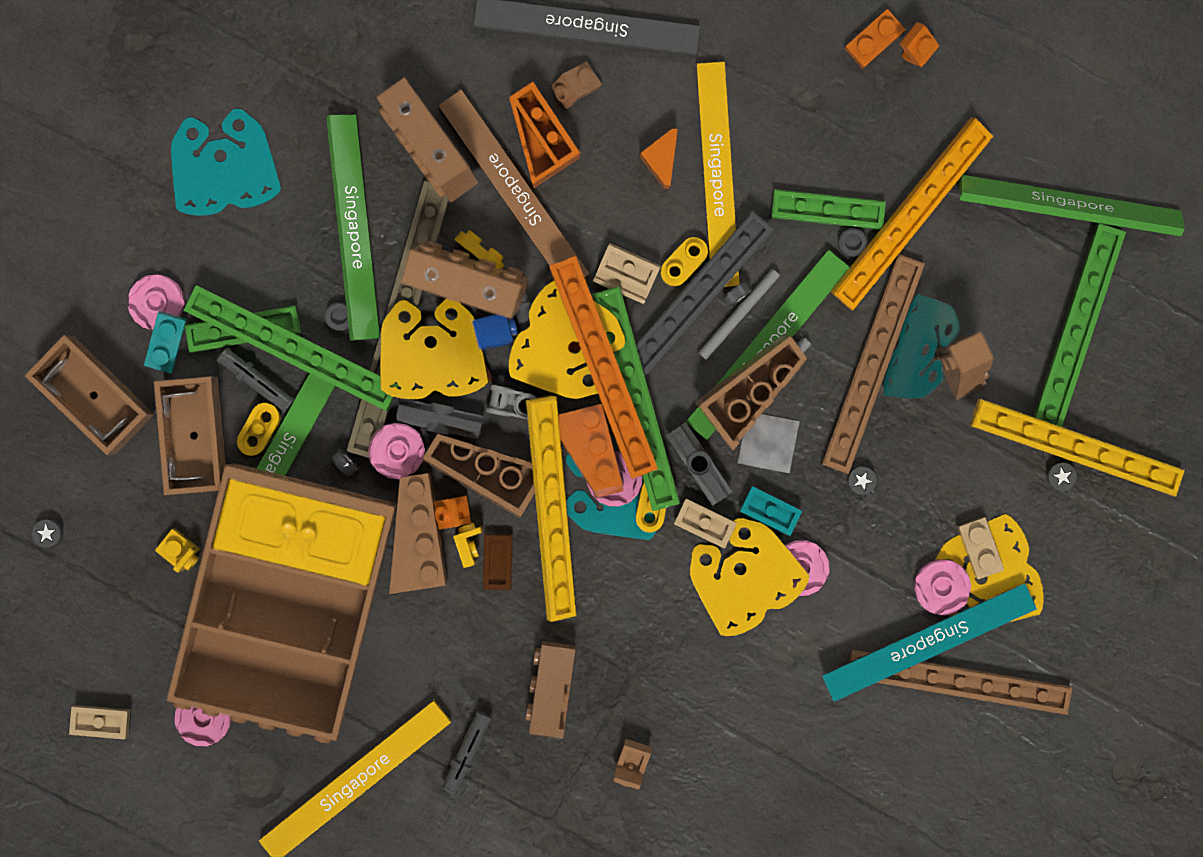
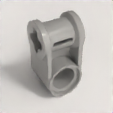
M490 385L492 395L489 407L486 408L485 412L528 419V414H524L521 411V402L527 398L536 399V396L518 392L511 388Z

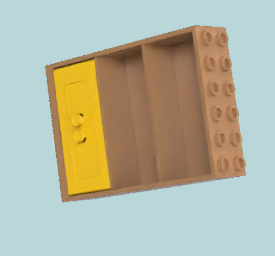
M236 463L225 465L167 701L173 702V706L179 709L190 710L191 707L202 709V713L209 716H219V713L228 715L230 720L238 723H247V720L258 722L259 727L268 730H274L275 727L286 729V733L293 736H303L304 733L313 735L314 740L330 743L331 740L336 741L342 729L398 503Z

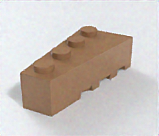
M783 334L695 403L727 446L734 450L742 437L753 427L758 417L770 406L775 396L786 386L807 358L792 337Z
M437 434L423 457V461L518 518L521 517L535 494L532 463L522 459L503 455L499 452L480 448Z
M431 472L400 478L389 594L440 587L448 583L440 529L438 530L435 518V495Z

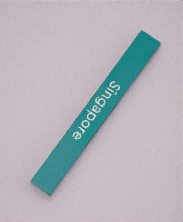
M1021 584L821 675L832 701L835 702L1028 614L1037 608L1026 584Z

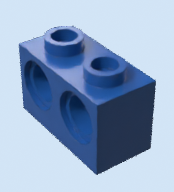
M497 314L472 321L478 347L482 351L512 344L515 341L514 336H518L514 318Z

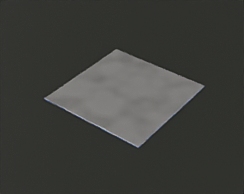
M761 414L753 427L742 438L738 463L790 473L800 421Z

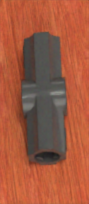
M402 398L398 406L396 418L398 422L425 427V430L446 435L451 433L478 440L484 416L480 414L455 410V407L433 402L428 404Z
M686 422L665 435L712 506L732 493V490L713 464L710 456L705 452ZM696 456H703L706 460V467L700 472L694 471L691 466L692 459Z

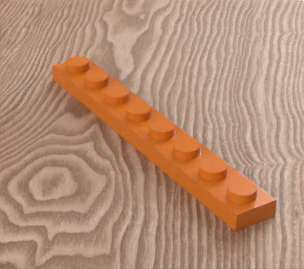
M576 256L549 266L630 478L634 479L657 470L658 467Z

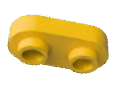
M470 230L466 234L460 231L454 239L477 259L491 260L496 263L497 268H504L505 265L501 262L504 257L492 247L488 251L479 245L482 240Z
M696 237L686 239L663 263L660 275L664 283L673 287L682 285L705 261L708 255L706 243ZM690 247H697L699 254L691 256L689 254ZM678 267L680 275L677 277L671 276L670 268Z
M261 403L254 407L237 438V445L242 453L253 456L265 450L281 420L280 411L275 405ZM265 412H269L271 414V420L269 422H265L262 419V416ZM252 436H255L258 440L255 447L249 444V439Z
M644 482L636 512V523L645 532H655L664 522L666 508L652 511ZM648 512L655 515V520L652 523H647L644 520V516Z

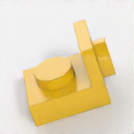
M474 523L459 527V533L453 536L464 568L475 565V558L479 557L475 542H469L468 537L483 532L482 526L475 528Z
M173 528L155 551L174 566L173 570L179 573L184 571V569L189 571L199 559L196 554L201 549L177 529Z

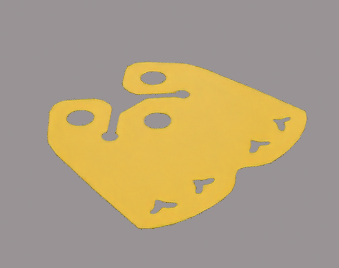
M552 281L542 289L531 305L529 311L530 327L518 334L514 341L509 357L511 378L568 398L578 399L598 394L595 384L591 387H586L583 384V377L590 374L588 366L575 371L573 375L567 373L568 368L577 367L586 361L581 349L577 354H573L568 350V345L572 341L578 342L555 281ZM554 289H556L557 297L548 298V295L552 294ZM594 302L605 333L610 331L615 335V341L610 344L612 351L615 352L623 348L625 336L616 317L606 308ZM541 306H543L546 314L538 317V314L541 312ZM526 339H529L530 347L522 349L521 347L526 344ZM520 359L524 366L516 370L519 365L517 360Z
M445 299L435 310L436 320L451 331H456V337H451L448 332L438 325L421 326L410 336L409 340H404L403 335L409 333L421 321V312L406 300L395 304L384 319L381 330V390L402 399H421L435 390L446 396H462L478 391L488 383L483 352L478 347L472 323L475 319L459 301ZM453 308L457 311L458 315L455 320L446 318L445 312L447 309ZM401 311L410 313L411 319L409 322H400L398 315ZM433 336L436 338L437 344L434 348L426 347L424 343L426 337ZM471 377L479 379L478 382L474 381L471 385L468 384ZM454 381L458 387H447V385ZM395 382H397L401 389L399 390L396 387H390V385H393ZM415 383L423 387L422 389L416 388L415 390H412Z
M1003 514L987 523L1004 570L987 576V582L982 585L975 581V575L970 562H968L965 572L968 574L971 583L970 593L985 600L1018 585L1026 584L1031 597L1035 595L1034 603L1037 609L1012 620L1016 621L1039 615L1043 608L1044 595L1038 572L1027 563L1029 545L1022 529L1010 516ZM1005 523H1007L1008 528L1012 529V533L1004 531ZM960 535L946 542L935 560L950 559L963 567L964 557L967 556ZM1017 541V547L1020 549V553L1017 550L1013 549ZM1027 575H1029V581L1032 582L1033 585L1025 583ZM968 597L966 604L972 607L979 604V602ZM957 611L956 613L949 614L948 616L950 617V616L955 615V614H957V613H959V612Z
M744 518L734 520L737 525L729 541L733 546L757 547L759 553L737 551L725 559L719 580L714 578V574L717 573L719 566L720 550L711 545H697L692 552L690 576L693 585L722 636H735L747 632L762 622L768 609H781L789 605L803 592L810 577L772 530L762 523ZM743 527L748 528L751 532V536L747 540L741 539L738 535L739 530ZM702 554H709L712 557L710 565L704 566L700 563ZM737 563H743L746 566L745 574L738 575L735 573L734 567ZM801 578V581L797 582L796 587L793 588V579ZM778 592L786 594L784 597L781 596L779 600H775ZM748 612H749V613H754V612H755L756 615H755V616H751V617H750V620L747 621V617H748L747 613H748ZM730 621H732L735 624H738L737 627L731 626L729 629H727V626L729 625Z

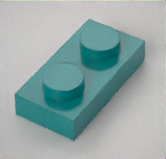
M163 311L157 313L144 366L167 373L174 371L187 322L186 318Z
M751 486L739 510L791 536L803 512Z

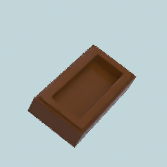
M484 534L483 590H511L513 534Z

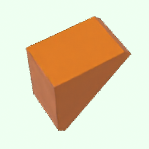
M671 129L640 153L641 160L664 189H669L671 186L678 129Z

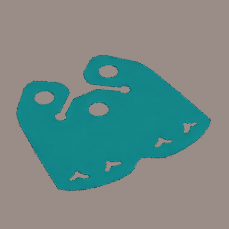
M233 109L222 122L224 133L239 142L243 141L246 145L245 148H239V145L226 138L209 141L200 152L199 157H195L193 152L198 150L209 136V129L206 124L193 117L186 118L182 122L171 145L176 209L188 215L202 216L219 213L228 204H233L240 208H250L271 200L280 192L281 186L263 128L245 111ZM241 119L244 121L245 127L242 131H235L233 129V122L235 120ZM189 128H196L199 135L197 139L190 140L187 138L186 132ZM218 150L225 151L227 154L226 160L223 162L216 161L214 157L215 152ZM264 186L272 188V190H267L265 194H262ZM247 192L252 198L246 197L241 199V196ZM209 199L217 201V204L211 203L209 206H206ZM192 200L196 207L191 205L185 206V204Z
M920 294L914 298L909 306L899 334V345L892 353L885 373L884 396L922 398L941 383L943 367L940 360H935L926 369L923 376L920 377L919 374L933 359L938 344L935 331L936 325H939L940 345L943 347L949 345L958 334L959 322L952 306ZM917 303V310L912 313ZM907 323H908L909 329H908V330L906 331V333L904 334V332H905V330H906V328H907ZM952 324L950 335L945 336L946 326ZM928 344L929 351L925 356H922V348ZM897 357L898 363L893 366V364L895 363V359ZM933 370H936V379L930 382L929 375Z
M610 436L614 451H620L615 436ZM568 454L565 460L566 464L574 475L583 477ZM641 488L638 495L625 505L607 506L600 503L604 506L602 511L597 510L596 504L582 490L575 491L566 500L567 515L582 529L595 533L650 540L656 533V531L645 532L636 523V512ZM578 501H583L586 504L585 512L577 513L574 510V504ZM648 512L645 514L644 520L646 522L650 520L653 522L655 515Z

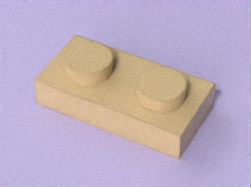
M689 499L685 500L674 523L724 549L737 525L736 522Z
M985 517L957 526L976 579H981L1004 570Z
M74 705L71 707L69 735L127 739L130 710Z

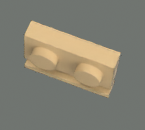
M609 243L593 282L609 289L620 286L622 295L644 304L661 265Z

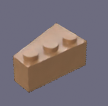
M981 332L962 336L951 341L945 347L940 346L936 348L933 362L935 360L942 362L944 376L956 400L987 386L985 381L989 378L987 371L991 370L994 358Z
M543 641L542 647L536 648L534 665H539L538 675L532 676L530 692L535 693L534 703H528L526 720L531 721L529 734L563 739L576 646Z

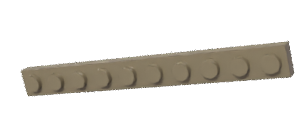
M424 181L386 316L399 301L406 300L416 308L420 304L423 290L403 284L401 280L410 249L421 243L425 244L426 241L437 243L449 199L446 195L440 198L430 182ZM401 311L398 318L400 322L407 323L410 321L411 315L407 311ZM412 330L403 335L404 340L410 339ZM381 333L370 368L371 372L381 376ZM361 399L347 452L369 458V442L374 433L385 425L389 409L385 411Z

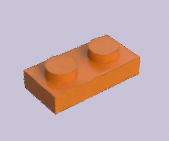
M887 9L847 44L844 49L863 69L903 34L906 29Z

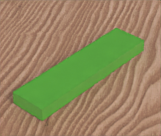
M774 189L771 218L881 230L884 223L886 201Z
M297 306L254 313L295 334H302ZM206 321L185 326L189 353L248 343Z

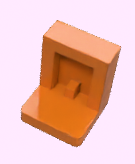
M917 22L900 42V46L905 51L902 57L905 61L922 68L937 50L939 44L925 25Z
M467 496L434 502L438 530L471 524Z

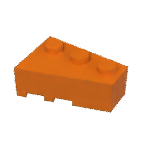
M531 82L510 96L509 99L533 188H536L580 159V152L534 82Z
M602 404L559 414L560 441L596 498L623 492L624 489Z

